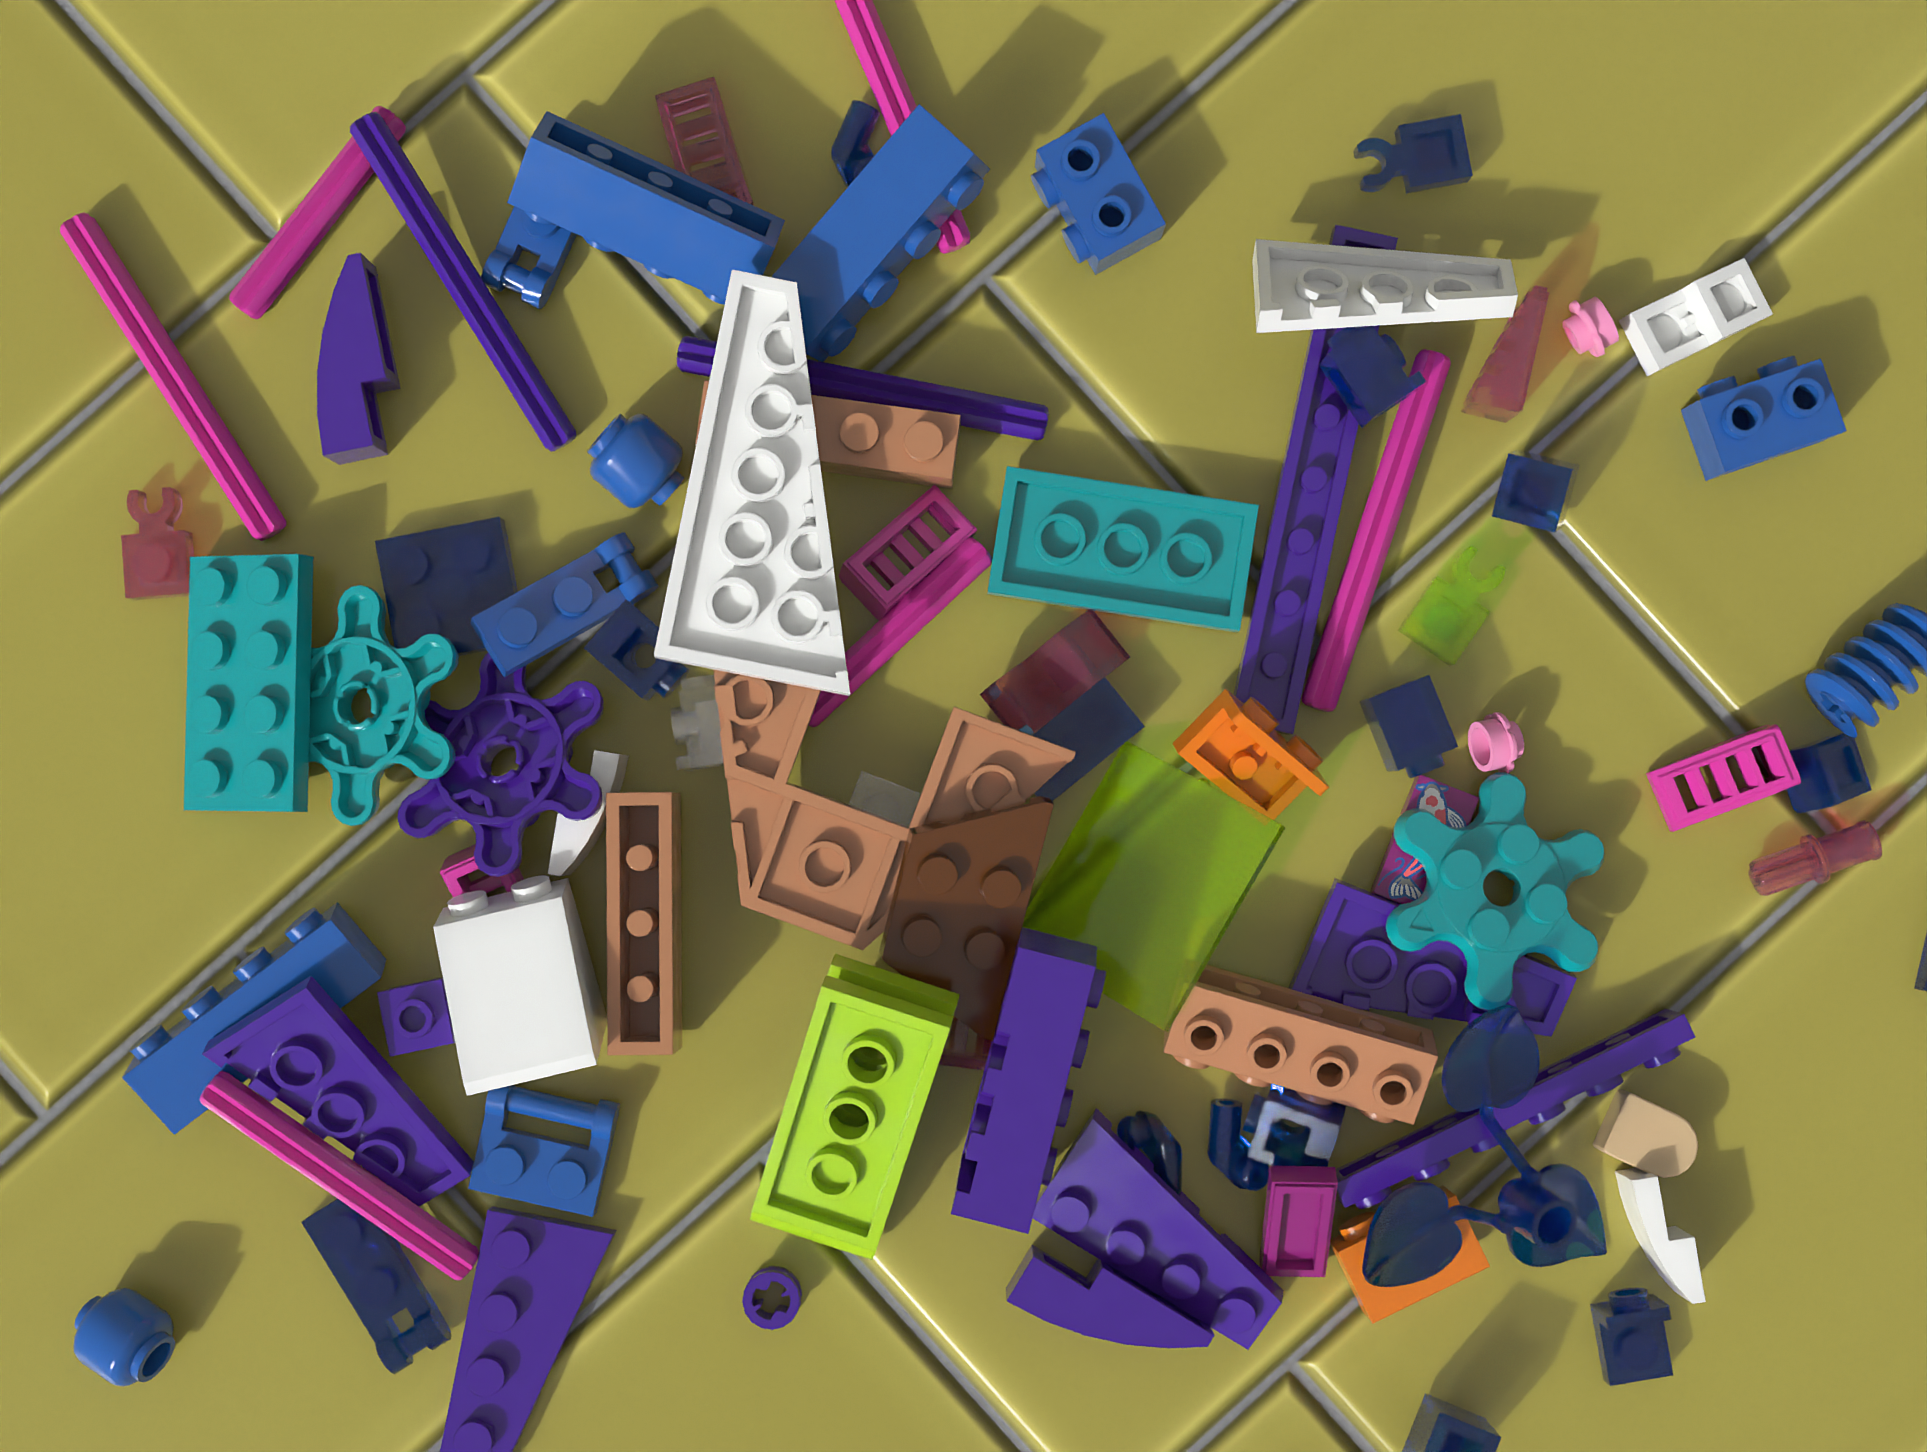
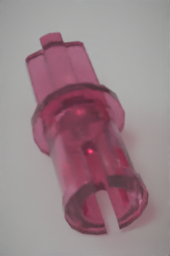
M1862 820L1855 825L1815 838L1812 834L1804 835L1800 838V844L1752 860L1749 864L1748 875L1757 893L1768 896L1811 880H1815L1819 884L1826 883L1830 880V874L1869 860L1880 859L1882 856V846L1879 836L1871 823Z

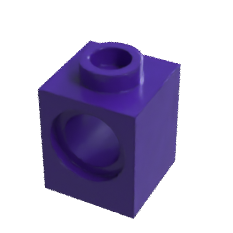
M443 977L377 992L390 1057L455 1043Z

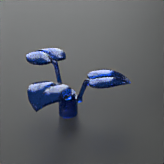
M1503 1005L1494 1008L1474 1019L1462 1030L1452 1043L1445 1057L1442 1069V1086L1448 1104L1457 1111L1468 1112L1480 1108L1481 1120L1521 1173V1178L1512 1179L1502 1187L1498 1196V1206L1500 1209L1498 1214L1463 1205H1455L1449 1208L1445 1192L1436 1185L1427 1182H1414L1392 1192L1378 1207L1369 1227L1362 1265V1273L1369 1284L1378 1287L1402 1286L1425 1280L1443 1270L1452 1262L1461 1249L1462 1234L1455 1221L1461 1219L1494 1226L1500 1232L1506 1234L1508 1247L1513 1256L1523 1264L1532 1267L1553 1266L1580 1257L1601 1256L1607 1253L1602 1214L1592 1187L1585 1176L1572 1166L1561 1163L1548 1165L1540 1171L1535 1170L1530 1166L1495 1118L1493 1107L1504 1109L1520 1102L1534 1086L1539 1071L1540 1059L1537 1041L1531 1029L1522 1019L1519 1009L1514 1005Z

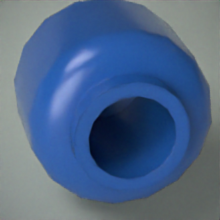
M620 413L587 450L594 458L590 466V474L593 479L628 508H638L650 499L659 506L662 505L684 479L676 471L683 456L681 445L645 414H636L626 419Z
M120 1288L109 1292L103 1297L96 1296L82 1307L75 1319L74 1326L77 1332L74 1336L73 1349L76 1357L82 1364L117 1386L124 1387L138 1381L147 1382L166 1366L175 1349V1340L172 1337L174 1326L170 1315L132 1289Z

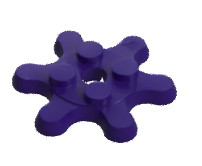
M487 653L481 661L479 669L481 679L480 690L475 700L460 710H449L430 700L429 705L424 710L425 718L430 728L443 734L453 745L455 761L453 766L443 776L437 779H430L420 790L408 795L398 809L397 819L400 828L406 834L415 838L433 836L457 820L467 821L472 825L476 833V846L474 850L476 865L489 876L500 877L513 873L520 866L523 857V833L526 827L533 825L538 820L542 812L553 810L569 820L580 821L592 818L601 809L603 803L602 789L598 781L589 774L573 769L569 762L573 755V742L578 735L601 719L604 701L601 692L596 686L586 681H575L567 685L552 698L543 700L533 698L526 690V666L503 677L490 654ZM505 748H515L516 763L519 765L517 770L511 769L502 776H493L491 772L493 758Z

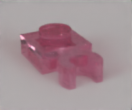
M162 487L163 505L158 512L150 514L147 509L146 493L139 490H129L127 509L131 517L139 523V534L121 535L125 598L145 600L189 596L190 557H194L193 534L186 530L174 531V523L179 519L183 509L182 497L179 491L174 488Z

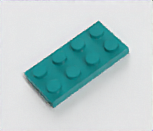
M1007 466L987 594L1237 633L1241 628L1259 505Z
M273 554L190 557L184 810L308 812L313 556Z

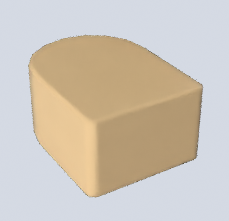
M1618 1089L1595 1137L1593 1146L1642 1171L1652 1173L1658 1177L1668 1178L1678 1176L1689 1169L1696 1159L1698 1141L1696 1132L1691 1124L1680 1115L1633 1093Z

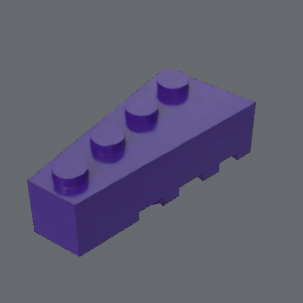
M1022 927L960 1159L951 1210L952 1215L1029 1234L1041 1185L1049 1186L1056 1162L1058 1148L1051 1147L1055 1127L1065 1128L1074 1090L1066 1088L1070 1068L1081 1069L1088 1045L1090 1031L1081 1029L1086 1006L1097 1009L1105 982L1106 971L1096 968L1097 946Z

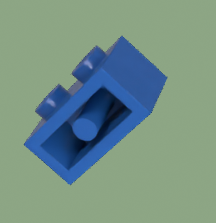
M1104 113L1036 150L1035 168L1037 172L1031 174L1033 185L1044 205L1048 209L1056 205L1068 227L1062 229L1061 232L1069 251L1077 263L1080 264L1087 260L1094 274L1097 275L1162 238L1166 223Z
M1794 355L1758 368L1759 380L1738 386L1735 376H1731L1697 389L1700 400L1682 409L1681 413L1705 481L1823 442L1847 431L1821 358L1798 366Z

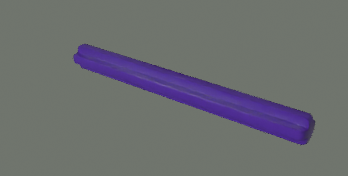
M371 112L357 119L351 124L350 133L542 444L551 452L566 446L576 438V430L486 284L481 280L478 271L383 117L377 112Z
M691 336L683 337L677 352L678 368L682 372L710 377L717 341ZM807 359L811 395L961 415V426L1037 441L1043 439L1046 432L1049 409L1042 404Z

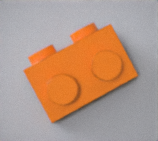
M1226 688L1172 743L1181 757L1266 827L1307 786L1319 796L1329 788V785L1317 769L1323 762V759L1308 743L1296 734L1287 741L1274 730L1279 725L1278 720L1259 701L1250 697L1243 703Z

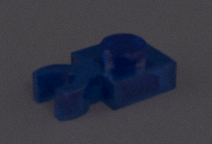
M1461 114L1399 125L1394 132L1395 145H1391L1383 139L1369 138L1357 144L1353 151L1355 159L1372 156L1378 159L1382 166L1380 173L1364 176L1360 181V190L1365 192L1379 191L1386 187L1392 178L1403 176L1406 194L1467 183L1473 176Z

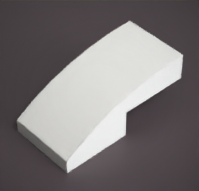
M1745 258L1692 282L1675 293L1628 314L1619 322L1643 370L1649 376L1771 316L1773 313Z
M594 750L590 776L598 781L602 789L603 803L601 809L592 818L580 821L569 820L560 813L557 814L548 874L557 876L571 875L592 850L606 826V793H620L629 756Z
M1638 1168L1615 1171L1619 1193L1627 1218L1651 1264L1674 1292L1692 1304L1706 1302L1695 1237L1677 1226L1666 1227L1658 1176Z

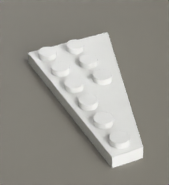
M732 270L654 657L850 696L797 282Z

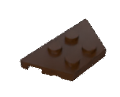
M1037 796L1029 798V803L995 812H992L989 808L965 814L960 820L944 823L937 821L909 829L879 949L881 959L903 976L960 994L953 1016L983 1039L993 1041L1054 806L1049 797Z

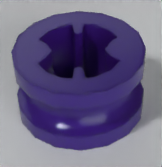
M769 1266L761 1268L752 1275L744 1290L742 1303L745 1314L752 1323L760 1328L774 1330L784 1327L794 1319L799 1310L802 1298L800 1282L791 1271L784 1267ZM771 1282H778L784 1286L781 1296L789 1295L790 1304L789 1306L778 1305L774 1313H768L760 1308L764 1299H756L755 1290L756 1288L767 1290Z

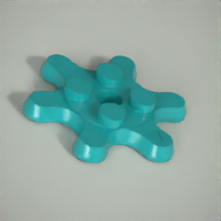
M362 585L350 587L339 599L337 608L339 622L334 639L326 646L320 648L311 647L309 762L320 763L329 771L333 780L332 811L341 823L350 826L364 824L378 811L380 804V780L386 769L391 768L396 763L403 764L420 778L437 779L448 772L455 761L453 745L443 734L430 728L426 721L424 710L430 702L431 687L435 683L446 679L456 670L459 660L456 648L448 638L439 634L424 635L407 648L398 649L391 646L385 633V603L375 590ZM367 688V693L371 698V712L374 716L366 718L363 722L359 723L352 714L351 703L359 690Z
M1496 772L1482 782L1478 792V815L1466 827H1449L1440 822L1431 812L1419 808L1405 811L1397 818L1394 825V838L1397 845L1403 852L1413 856L1422 864L1426 871L1427 883L1424 892L1417 900L1399 905L1391 911L1386 921L1387 936L1394 946L1408 952L1421 950L1435 941H1448L1456 945L1463 952L1467 961V974L1464 982L1465 993L1471 1003L1484 1010H1496L1506 1005L1510 1000L1514 989L1513 969L1518 959L1525 954L1533 952L1545 954L1560 968L1568 972H1580L1589 969L1595 963L1598 956V942L1595 935L1588 928L1572 919L1567 910L1566 891L1573 881L1581 877L1590 876L1600 869L1605 856L1603 843L1595 834L1583 829L1570 831L1555 840L1538 837L1535 831L1528 827L1524 817V807L1527 800L1526 789L1520 779L1506 772ZM1489 872L1502 873L1509 880L1514 881L1513 897L1507 906L1494 905L1485 896L1483 882Z

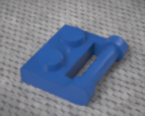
M515 1084L489 1090L485 1104L484 1121L468 1189L593 1217L597 1213L618 1121L620 1103L600 1099L598 1105L516 1087ZM509 1111L592 1130L590 1145L508 1128L506 1124Z

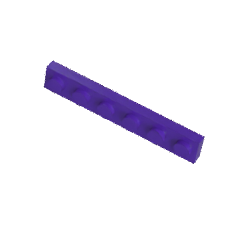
M1664 1009L1337 1168L1338 1185L1336 1198L1345 1208L1356 1204L1358 1209L1374 1206L1392 1195L1393 1192L1390 1186L1412 1175L1415 1181H1422L1436 1176L1449 1168V1157L1471 1147L1473 1153L1486 1151L1501 1144L1508 1138L1505 1130L1527 1119L1531 1125H1536L1555 1118L1566 1110L1563 1102L1586 1091L1589 1097L1606 1093L1623 1083L1622 1073L1642 1063L1645 1068L1649 1069L1672 1061L1681 1054L1678 1046L1695 1038L1694 1032L1683 1013Z

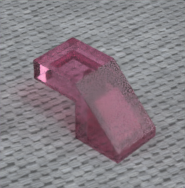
M1088 610L1057 632L1028 658L992 683L980 695L1004 725L1033 735L1128 660L1130 656L1094 610Z

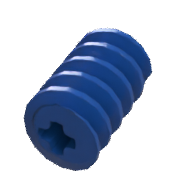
M1895 603L1889 605L1884 609L1882 620H1873L1865 625L1863 637L1855 636L1846 641L1843 648L1844 653L1837 652L1826 658L1824 663L1825 670L1815 669L1807 674L1805 685L1812 703L1836 728L1846 735L1856 738L1858 734L1852 722L1855 718L1871 727H1875L1879 723L1880 718L1872 706L1875 701L1888 710H1895L1899 707V700L1892 690L1894 685L1908 694H1914L1918 691L1919 685L1911 671L1915 669L1927 677V613L1904 604Z

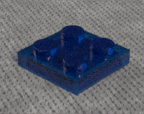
M495 517L375 541L392 636L396 648H407L420 637L427 634H439L450 640L456 648L458 656L487 651L470 624L471 618L518 592L504 519Z

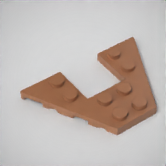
M713 669L715 697L718 704L721 728L720 738L725 778L727 779L732 818L733 845L737 859V878L741 906L860 950H864L885 930L910 828L937 821L944 823L960 820L965 814L989 808L992 812L1023 805L1029 797L1062 767L1071 762L1076 754L1071 749L954 706L908 827L788 782L822 690Z

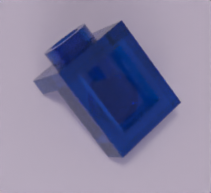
M1624 1288L1610 1292L1608 1294L1609 1301L1590 1304L1603 1380L1609 1386L1673 1376L1664 1321L1672 1319L1670 1306L1654 1294H1648V1290L1645 1288Z

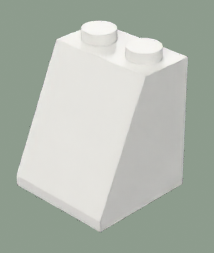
M535 876L513 884L511 892L487 897L486 892L480 890L467 892L450 899L447 902L448 907L442 909L433 928L463 1084L467 1096L597 1065L607 1025V1015L569 879L550 882L548 876Z

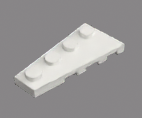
M1256 239L1252 266L1256 333L1513 317L1518 298L1512 262L1509 259Z

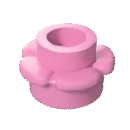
M1593 297L1582 304H1579L1576 300L1569 304L1571 317L1565 319L1562 324L1570 343L1579 354L1589 350L1593 356L1600 357L1605 354V348L1619 341L1614 321L1604 304L1597 297Z
M1494 712L1492 715H1486L1484 720L1472 723L1468 731L1469 751L1475 765L1481 771L1487 772L1496 769L1498 772L1506 773L1513 771L1515 766L1513 761L1520 758L1524 752L1523 735L1519 726L1514 721H1509L1500 712Z

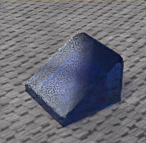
M1843 732L1789 749L1801 778L1800 784L1787 789L1792 806L1797 813L1833 807L1872 790L1855 738Z

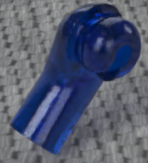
M857 100L851 102L831 147V158L847 188L874 157L868 142L880 117V112L877 109Z
M1226 1098L1213 1099L1210 1106L1207 1149L1210 1162L1239 1189L1249 1191L1261 1190L1268 1184L1270 1165L1263 1158L1262 1154L1241 1135L1243 1103Z
M1139 1110L1135 1116L1123 1117L1117 1127L1118 1136L1131 1149L1134 1146L1138 1149L1141 1148L1154 1164L1153 1171L1179 1194L1182 1191V1147L1159 1117L1153 1113Z

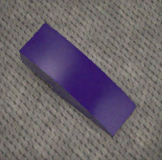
M361 253L347 256L333 290L322 331L317 369V417L322 455L339 465L388 455L376 394L401 389L377 269Z
M1031 1245L1006 1287L1007 1302L1046 1322L1084 1336L1125 1345L1157 1348L1208 1347L1214 1337L1210 1326L1100 1259L1096 1260L1089 1274L1085 1277L1036 1246Z

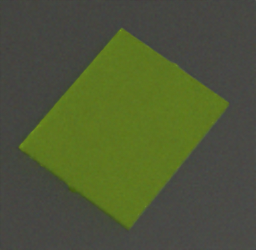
M1125 740L1026 910L1022 927L1097 946L1096 968L1106 971L1102 993L1168 1032L1285 827L1211 787L1209 780L1206 778L1196 779Z

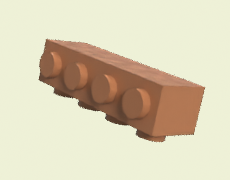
M1186 959L1164 1031L1163 1052L1173 1055L1178 1062L1188 1067L1206 1069L1212 1066L1235 1073L1240 1080L1250 1085L1268 1087L1274 1084L1297 1091L1302 1098L1320 1105H1330L1333 1102L1357 1108L1364 1116L1382 1123H1392L1394 1120L1414 1125L1438 1059L1434 1033L1431 1029L1356 1009L1338 1002Z

